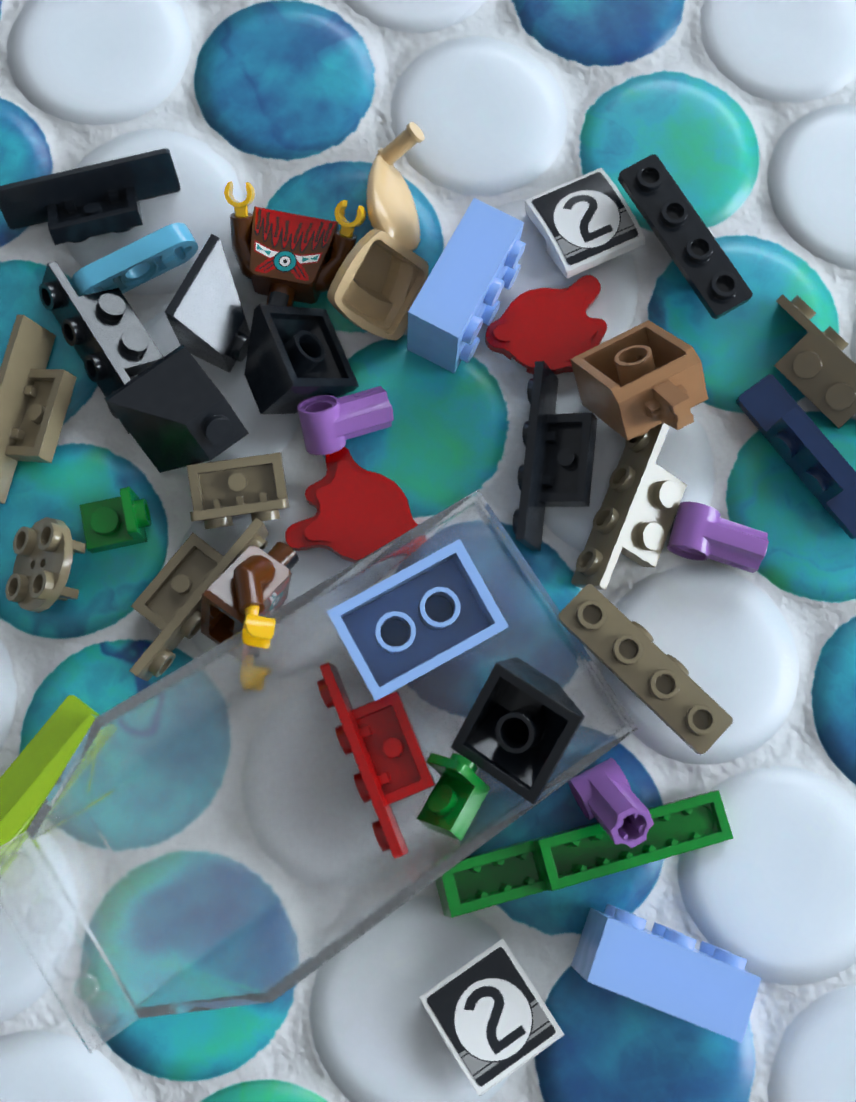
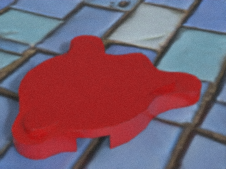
M585 275L568 288H539L519 295L510 303L501 318L492 322L487 327L485 334L487 347L493 352L505 355L510 360L512 357L517 363L526 367V372L534 374L536 361H544L555 375L573 372L570 359L600 345L607 331V324L603 319L590 318L586 314V311L598 298L601 290L600 282L592 275Z
M345 446L337 452L325 455L326 475L321 480L310 485L305 491L307 502L317 509L316 515L292 524L285 533L287 544L295 551L325 548L340 558L356 564H370V561L379 560L388 555L390 557L398 553H414L420 548L423 541L422 529L413 520L408 500L402 489L393 480L384 475L361 468L353 460Z

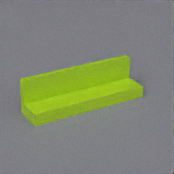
M69 695L0 777V872L117 730L115 726L75 695Z

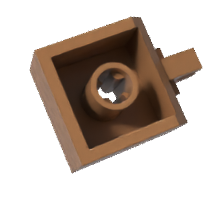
M650 320L570 359L582 405L627 441L646 434L651 428L661 423H665L676 430L693 423L694 415L690 412V408L708 400L702 362L694 348Z

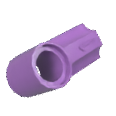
M381 386L340 398L331 395L313 396L304 399L297 405L306 451L313 455H327L337 452L345 446L346 440L391 427L394 420L392 405L389 402L386 391Z
M689 501L682 502L679 505L667 549L683 558L699 561L711 559L754 573L759 569L766 555L769 541L768 533L720 518L719 511L713 507Z
M609 758L568 780L570 790L588 820L595 817L615 844H625L633 848L647 839V833L654 825L650 812L632 792L626 776L613 758Z

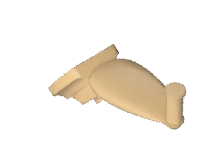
M410 122L406 129L385 148L378 150V154L369 172L366 189L368 218L373 229L361 238L346 256L327 294L330 303L343 317L355 326L389 340H398L407 329L408 311L427 280L429 273L428 263L413 252L421 241L419 217L408 184L401 173L394 167V162L416 143H421L425 139L422 130L414 122Z

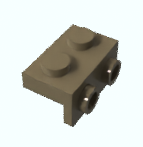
M280 452L187 465L194 511L190 512L191 522L204 520L205 529L233 526L232 516L251 514L252 522L256 517L260 521L280 519L279 510L290 508L282 453Z

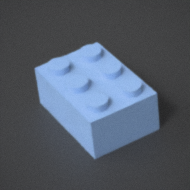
M476 198L472 200L408 311L407 350L452 373H455L462 360L467 363L471 360L480 341L477 335L482 323L487 326L491 324L501 303L497 299L503 287L509 290L520 271L521 265L518 262L526 246V243L520 241L524 222Z
M460 539L326 611L375 701L509 627Z
M610 904L606 905L604 913L590 907L571 964L587 982L735 1041L743 1042L761 981V977L744 969L747 959L704 941L701 942L700 948L697 950L694 948L696 939L654 922L652 931L644 929L647 920Z

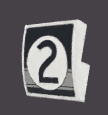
M602 168L525 200L526 215L546 239L547 254L567 279L645 245V237L630 207Z
M504 939L495 943L419 997L442 1038L479 1096L564 1036L563 1031Z

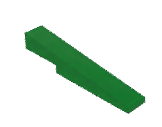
M719 790L710 791L647 808L654 825L649 829L647 839L633 848L625 844H615L598 822L433 865L432 869L443 914L450 918L546 890H558L734 839Z

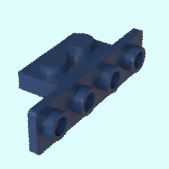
M768 374L742 393L736 400L737 405L851 539H856V471L772 374Z

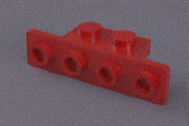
M328 662L319 666L323 675V679L317 681L319 692L328 709L335 706L342 724L335 727L338 741L345 755L353 753L360 772L354 774L353 778L364 803L371 801L378 820L372 823L377 842L383 852L390 849L393 858H399L407 854L408 849L390 804L431 788L436 783L399 692L396 691L377 701L353 709L337 667Z

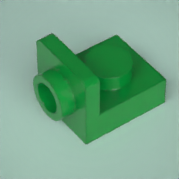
M130 487L120 488L119 497L80 505L87 550L92 554L147 542L145 527L151 526L149 507L146 499H140Z
M431 753L426 762L441 777L430 793L417 820L431 830L462 841L491 788L475 774L478 767L469 759L456 753H452L450 758Z

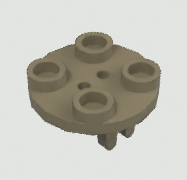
M45 517L35 522L31 528L21 527L13 541V550L17 556L13 574L9 577L6 584V598L9 601L17 602L22 609L37 613L49 609L56 600H78L79 590L66 587L65 585L68 581L73 555H75V552L84 554L86 543L73 540L70 529L64 521Z

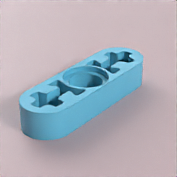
M173 223L82 267L72 276L71 285L78 297L119 288L123 294L187 262L196 254L198 244L187 225L184 223Z

